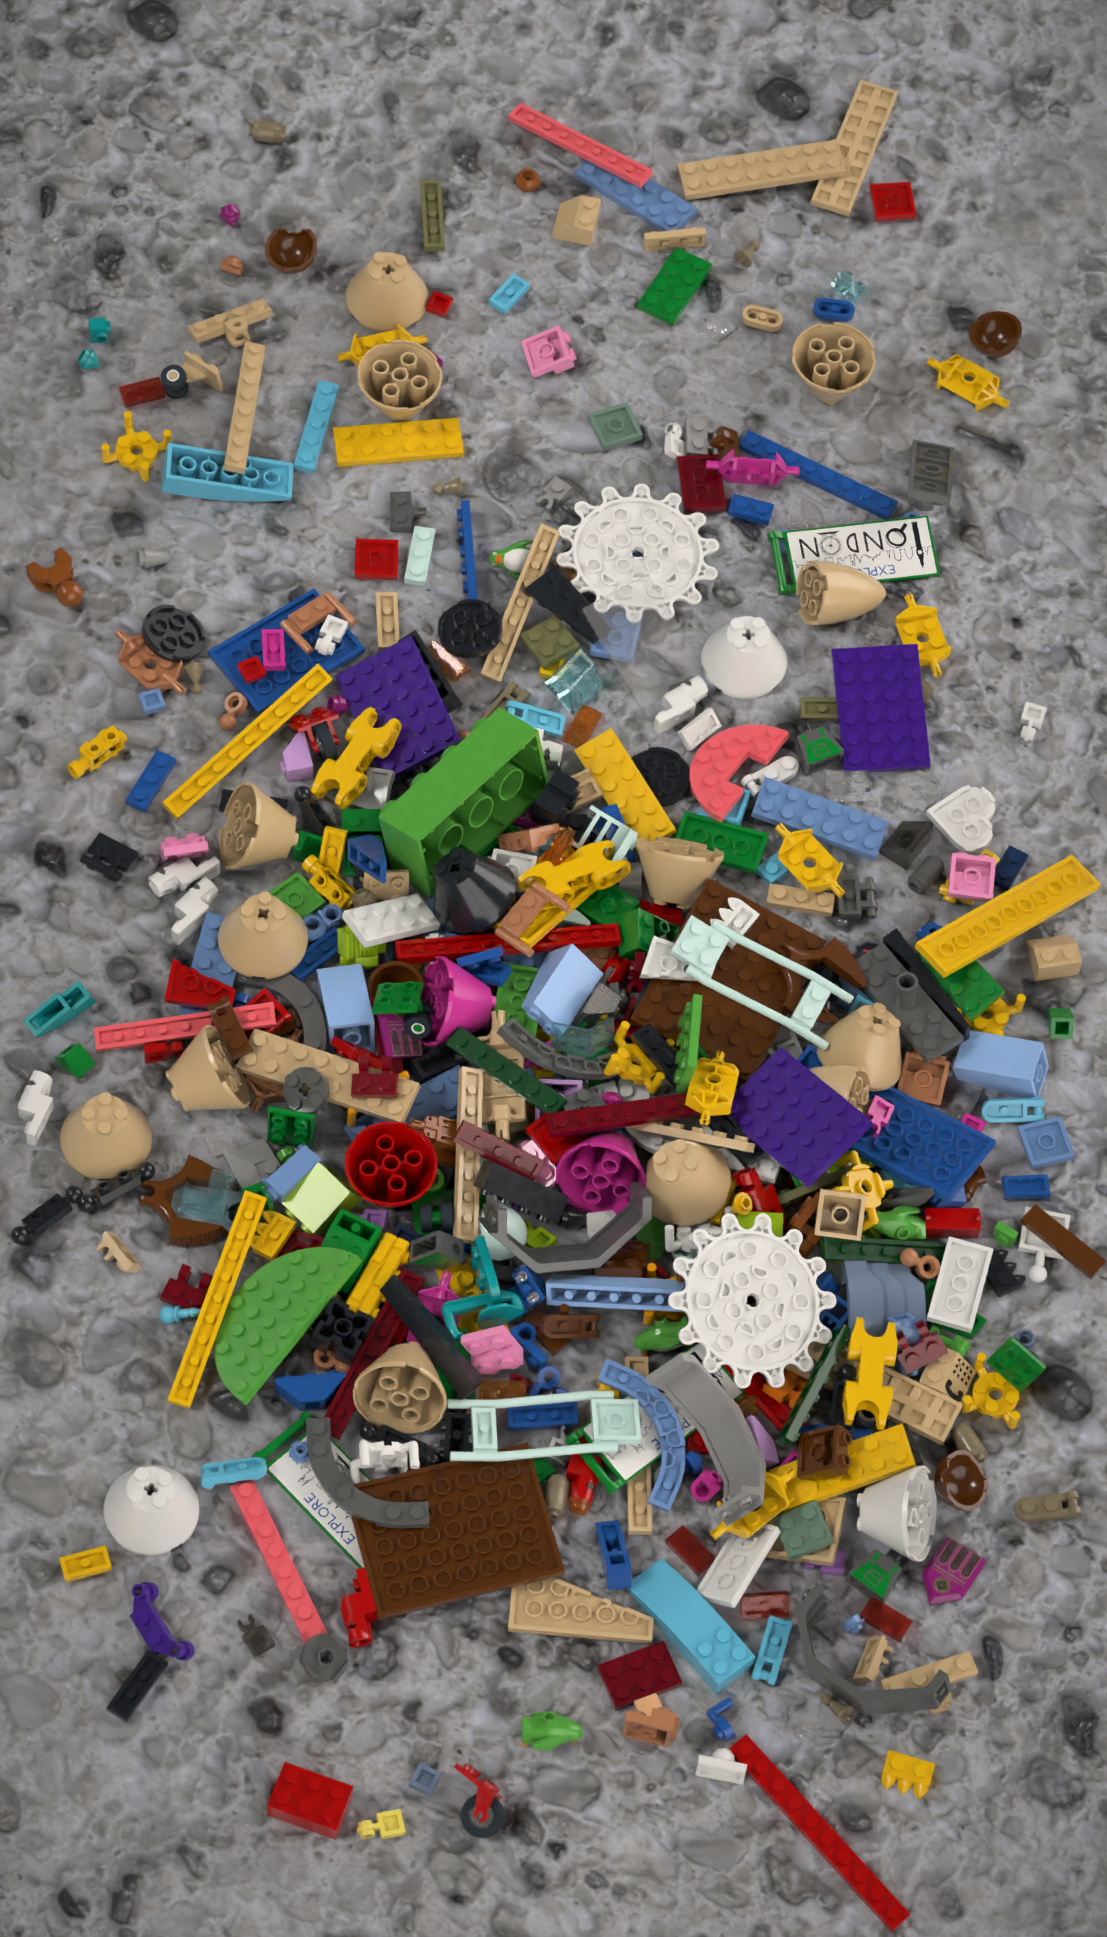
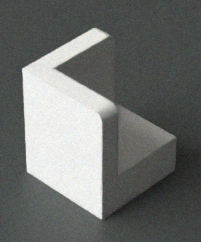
M613 1210L587 1213L588 1237L591 1238L617 1214Z

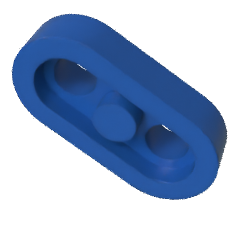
M829 298L817 299L813 307V313L817 318L838 322L852 320L855 312V307L851 302Z

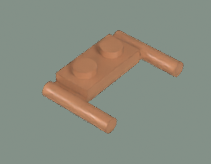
M328 591L324 596L321 594L288 615V619L282 620L280 626L308 655L312 653L313 648L301 635L326 620L328 614L332 616L338 612L351 627L357 623V620Z
M534 882L531 889L528 888L500 922L501 926L495 930V934L527 957H531L534 950L518 938L548 901L564 912H567L571 905L538 882Z

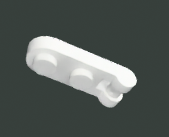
M784 756L752 775H746L741 780V784L751 790V796L757 799L765 777L785 783L797 775L799 764L795 758Z

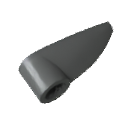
M910 1187L889 1189L885 1191L884 1197L881 1198L882 1203L877 1209L883 1212L902 1205L918 1207L934 1195L933 1188Z

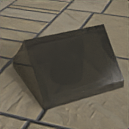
M902 821L881 847L879 853L907 871L931 840L934 823L932 821Z

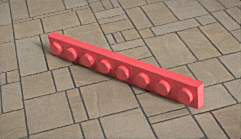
M519 103L508 115L510 122L640 188L653 175L652 169L522 103Z
M273 1002L233 1008L244 1031L277 1026ZM226 1009L217 1012L218 1016L226 1014ZM209 1011L94 1028L95 1045L97 1052L148 1045L151 1042L162 1043L195 1038L206 1025H212L216 1029L217 1027Z
M252 1479L243 1480L230 1485V1491L304 1644L314 1635L327 1634Z

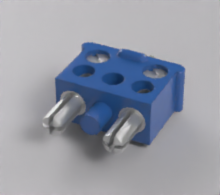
M526 1264L515 1269L512 1277L529 1307L547 1299L546 1287L540 1274L533 1271Z

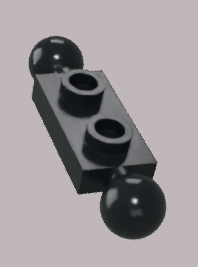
M300 786L295 790L294 797L300 803L299 807L303 812L302 815L312 827L313 834L323 837L325 827L333 826L318 801L311 800V790L306 786Z
M143 1162L138 1166L136 1172L131 1169L124 1170L118 1173L116 1177L99 1183L97 1187L91 1189L92 1195L83 1194L78 1198L77 1206L79 1210L90 1212L94 1209L97 1202L103 1206L142 1185L141 1179L150 1180L154 1177L156 1172L154 1165L150 1162Z
M70 1186L65 1191L64 1197L58 1193L21 1220L23 1226H17L11 1232L12 1241L22 1245L28 1241L30 1233L38 1237L73 1210L71 1204H77L78 1198L83 1195L82 1189L78 1186Z
M844 1364L838 1370V1376L842 1381H834L828 1426L839 1424L846 1430H852L853 1421L852 1426L845 1425L842 1402L846 1380L853 1381L857 1376V1371L853 1365Z
M365 1422L359 1429L362 1439L367 1441L375 1439L376 1442L384 1441V1446H392V1442L404 1444L416 1441L418 1443L419 1462L420 1460L423 1461L425 1467L442 1463V1457L438 1452H425L427 1448L426 1443L387 1425H384L382 1430L378 1431L374 1423ZM407 1452V1454H408V1459H407V1461H408V1464H410L409 1452Z

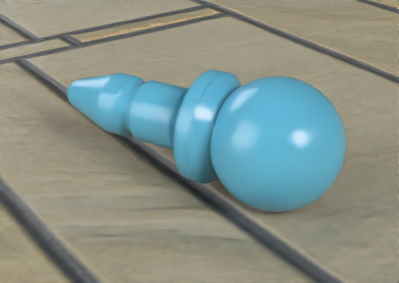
M165 1306L160 1310L159 1318L162 1323L169 1325L175 1321L181 1322L182 1318L195 1317L199 1315L201 1309H181L180 1306H175V1308Z

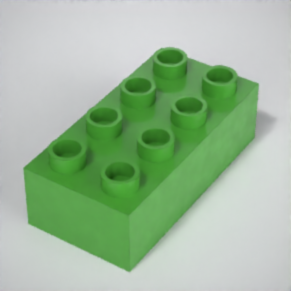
M499 707L487 719L481 718L476 721L470 734L457 746H449L443 752L440 761L427 773L422 772L413 779L410 788L396 801H388L381 809L378 818L391 869L408 870L409 885L432 898L434 896L433 866L444 855L449 853L454 847H460L477 854L481 853L497 838V835H500L532 806L549 781L538 730Z

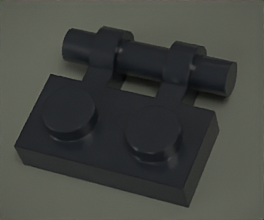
M99 832L88 848V853L93 856L89 857L83 854L80 862L87 865L86 867L92 871L97 870L103 873L105 878L109 880L114 879L119 882L123 874L117 870L120 869L127 872L138 857V852ZM103 860V861L107 862V863L110 864V865H109V866H106V865H104L103 863H101L100 861Z

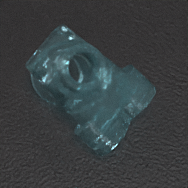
M849 271L838 272L831 283V286L835 288L837 293L845 295L848 298L847 300L853 304H856L867 286L860 281L856 282L854 275Z

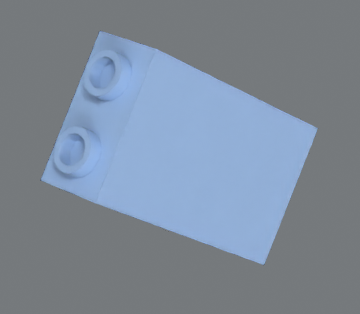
M574 944L548 952L521 1007L548 1035L554 1037L563 1034L603 973Z
M353 964L317 969V986L322 1012L326 1020L329 1053L343 1057L336 1052L337 1048L330 1044L334 1036L375 1052L374 1017L362 965Z
M970 1030L969 1039L963 1040L957 1046V1056H954L951 1062V1069L954 1070L956 1079L1014 1098L1039 1097L1049 1068L1043 1042Z

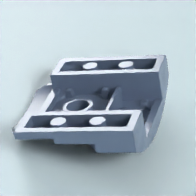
M844 1260L840 1264L841 1286L847 1287L848 1327L852 1329L848 1338H851L856 1317L863 1318L865 1331L873 1337H881L885 1334L886 1327L888 1326L887 1317L907 1312L916 1317L917 1322L923 1319L926 1325L924 1284L911 1274L909 1267L903 1264Z

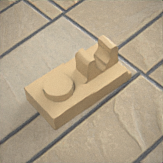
M105 1231L102 1234L103 1237L101 1239L103 1241L96 1249L103 1252L106 1248H109L108 1254L104 1257L105 1260L112 1261L116 1258L117 1266L124 1272L137 1273L142 1268L141 1264L116 1233Z
M884 1635L868 1638L852 1679L858 1684L874 1682L879 1674V1666L888 1664L889 1661L883 1657V1653H892L893 1648L887 1644L888 1641Z

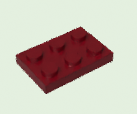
M719 454L677 456L676 463L684 514L726 512L722 474L718 473L719 470L706 469V461H719Z
M664 1640L597 1665L598 1673L615 1711L633 1705L635 1700L657 1693L659 1695L681 1687L683 1683Z

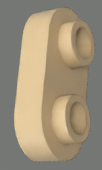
M748 305L743 309L742 321L747 326L776 332L782 327L783 316L776 310Z

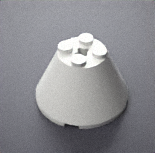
M743 616L732 619L729 624L714 632L707 639L702 649L701 667L708 682L721 689L723 694L734 698L753 699L770 693L779 682L781 683L787 668V657L782 644L762 618Z
M159 1465L136 1467L121 1475L110 1487L104 1502L105 1524L115 1538V1541L123 1548L140 1555H161L171 1552V1549L179 1546L181 1543L184 1544L194 1532L199 1518V1501L191 1483L179 1472Z
M916 1466L868 1486L863 1493H859L857 1496V1506L860 1507V1517L857 1520L858 1531H863L864 1534L912 1561L918 1562L923 1561L928 1555L931 1546H927L929 1535L934 1536L936 1527V1489L934 1480H929L927 1473H930L928 1467Z

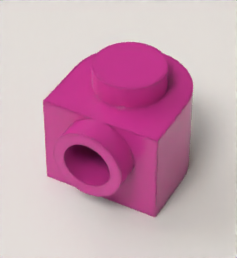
M706 1469L691 1485L693 1497L701 1502L710 1500L723 1486L720 1482L722 1480L721 1476L716 1471Z

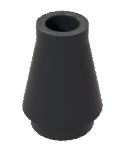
M565 1206L558 1222L559 1226L569 1229L587 1225L586 1214L592 1211Z

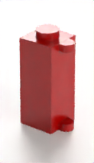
M924 1208L923 1215L919 1216L926 1224V1238H949L950 1236L960 1239H978L981 1230L980 1208Z

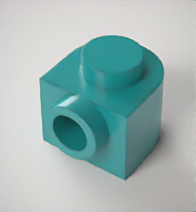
M106 317L88 318L90 343L107 342V334L111 333L110 321H106Z

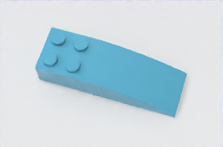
M173 443L167 444L163 457L161 492L202 499L239 502H269L292 499L293 463L247 456L245 472L240 474L223 470L226 452Z
M662 1558L631 1581V1588H626L644 1611L654 1618L655 1624L716 1695L753 1667L755 1661L754 1654L714 1608Z

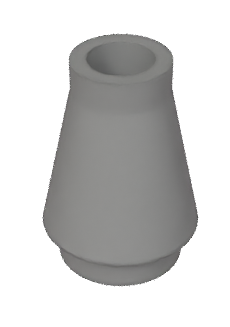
M142 547L136 553L137 566L145 569L168 564L169 553L168 551Z

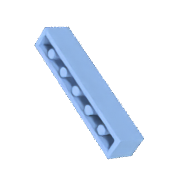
M552 1274L546 1282L547 1305L561 1306L562 1304H567L568 1306L683 1312L682 1310L672 1309L668 1305V1297L674 1292L683 1291L685 1289V1282L678 1283L675 1279Z

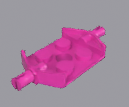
M731 450L722 460L706 461V469L719 470L718 473L722 474L727 483L775 486L783 478H786V475L799 476L800 467L785 465V462L778 453H776L775 460H769L767 458L734 457V450Z
M442 1271L440 1284L437 1287L420 1290L417 1298L433 1316H437L440 1319L442 1326L447 1330L441 1311L442 1305L445 1302L460 1298L449 1289L452 1273L448 1272L447 1274V1271ZM461 1314L454 1316L457 1328ZM409 1330L406 1342L414 1341L419 1343Z

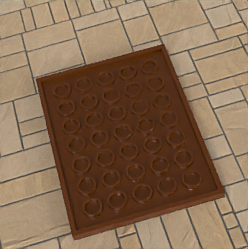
M710 878L706 881L673 943L676 942L691 915L710 926L711 919L723 921L719 913L720 908L732 910L729 906L728 898H737L760 914L743 936L786 958L788 956L781 950V943L787 942L800 950L809 951L819 950L827 942L821 937ZM738 943L733 949L726 945L715 965L711 979L787 1016L788 1012L780 1009L787 995V986L784 975L770 959ZM815 963L806 964L804 967L812 970ZM798 974L799 989L801 990L807 978ZM652 979L629 1023L638 1028H642L650 1023L665 1041L672 1039L675 1043L674 1047L680 1050V1047H677V1038L679 1033H681V1029H678L680 1016H684L686 1002L691 1001L693 994L702 995L699 1045L711 1060L715 1057L716 1051H720L719 1056L721 1051H723L725 1054L724 1062L734 1064L738 1068L739 1075L737 1081L743 1084L759 1069L782 1024L714 991L698 981Z
M528 1442L498 1449L497 1452L530 1448ZM533 1458L498 1462L448 1461L353 1484L360 1491L380 1500L390 1502L428 1501L429 1527L425 1528L377 1526L376 1523L362 1518L357 1519L351 1515L363 1565L366 1569L378 1621L565 1575Z

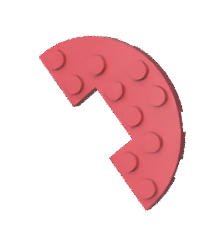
M743 725L717 733L703 743L695 753L690 766V788L693 797L700 803V808L710 817L721 823L744 795V788L729 782L731 777L747 757L767 766L789 738V732L766 725Z

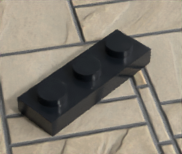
M147 1650L106 1707L107 1711L127 1723L165 1671L168 1662Z

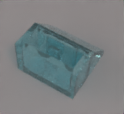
M581 649L571 654L544 682L545 686L572 715L600 687L596 665Z

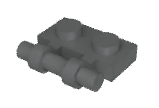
M839 876L837 883L846 891L840 898L837 896L839 919L861 918L862 911L867 912L868 919H875L878 903L875 901L877 890L873 877H866L865 883H859V876ZM860 893L866 895V901H861Z

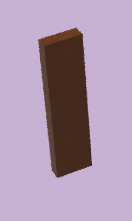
M1036 1204L1021 1218L1020 1223L1090 1279L1106 1264L1104 1258Z

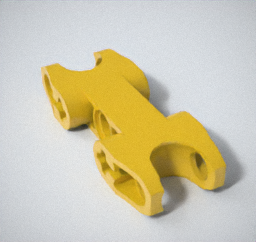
M372 707L364 710L346 731L345 740L349 744L339 759L336 761L329 758L319 769L311 788L312 795L319 799L328 791L335 788L339 789L335 804L340 810L346 809L365 789L368 777L364 772L375 756L384 759L393 749L402 727L400 721L393 718L383 727L373 728L378 714Z
M613 841L595 842L579 848L575 852L573 860L556 867L550 861L533 866L517 878V886L520 890L526 891L528 888L531 889L534 882H538L569 903L574 898V891L594 884L598 890L613 886L631 872V864L626 860H607L615 853L616 845ZM548 901L542 910L558 907Z
M856 1317L854 1329L848 1343L847 1360L858 1361L856 1382L848 1380L845 1382L842 1402L845 1425L852 1426V1421L857 1411L867 1410L875 1416L877 1430H884L887 1415L892 1404L893 1387L882 1386L884 1365L892 1367L895 1365L898 1344L895 1323L888 1322L885 1334L881 1337H873L865 1331L863 1318Z

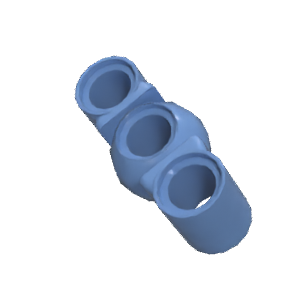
M330 904L325 906L323 910H318L317 915L309 914L302 918L307 928L308 941L315 942L333 927L337 929L341 927L342 911L340 907ZM329 917H334V918H336V919L330 920V919H328V918H329Z

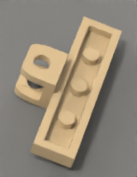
M264 299L256 300L187 326L188 333L196 344L225 334L226 339L233 347H240L244 345L245 341L250 342V336L247 332L248 325L272 317V309Z
M970 1651L882 1679L880 1680V1686L882 1690L924 1687L931 1682L940 1669L948 1674L950 1684L977 1676L978 1670ZM951 1692L938 1709H929L927 1711L933 1715L948 1710L949 1703L952 1700Z

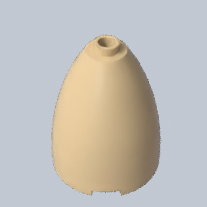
M809 561L807 566H802L797 578L796 595L800 596L802 607L798 612L802 621L807 625H828L854 619L881 604L886 596L885 588L875 578L861 570L839 563Z
M829 1065L809 1069L865 1115L871 1099H868V1085L872 1084V1078L867 1068L849 1065Z

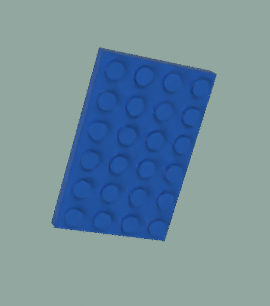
M315 588L208 651V656L235 689L246 697L248 704L258 716L317 664L330 674L365 653L363 645L348 628L340 643L333 641V643H336L332 655L325 656L318 653V650H315V645L319 637L323 638L319 635L325 622L324 620L301 635L313 648L312 653L307 655L284 631L285 670L266 671L265 678L246 685L237 669V663L257 656L263 666L262 630L283 629L280 626L282 620H287L288 615L320 596Z
M893 1087L883 1091H869L868 1099H872V1097L877 1095L895 1107L888 1124L884 1127L881 1126L878 1136L875 1138L872 1136L874 1129L870 1127L847 1151H857L859 1157L917 1187L933 1188L934 1196L950 1203L995 1147L996 1140Z

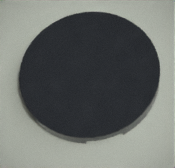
M476 599L459 601L458 604L444 611L438 622L440 643L449 653L460 658L471 659L488 654L499 644L503 634L502 620L497 611L487 602Z
M161 605L153 608L148 612L141 626L142 637L147 647L164 660L180 663L181 660L188 662L195 659L203 649L206 636L202 624L191 612L188 614L183 610L175 608L174 605Z
M651 747L631 758L662 807L679 802L687 794L690 787V767H688L677 752L663 747Z

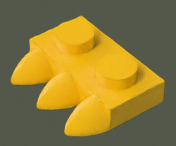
M267 1210L263 1211L262 1215L269 1224L258 1223L256 1232L260 1236H253L250 1247H252L254 1253L273 1261L297 1227V1223L276 1211Z
M888 1750L881 1775L882 1785L887 1790L897 1780L900 1794L906 1793L913 1785L914 1795L916 1799H920L928 1791L935 1764Z

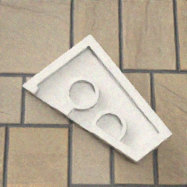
M654 936L639 978L696 981L684 973L688 965L669 954L675 943ZM713 968L711 974L708 976L709 978H712V974H713L714 968Z

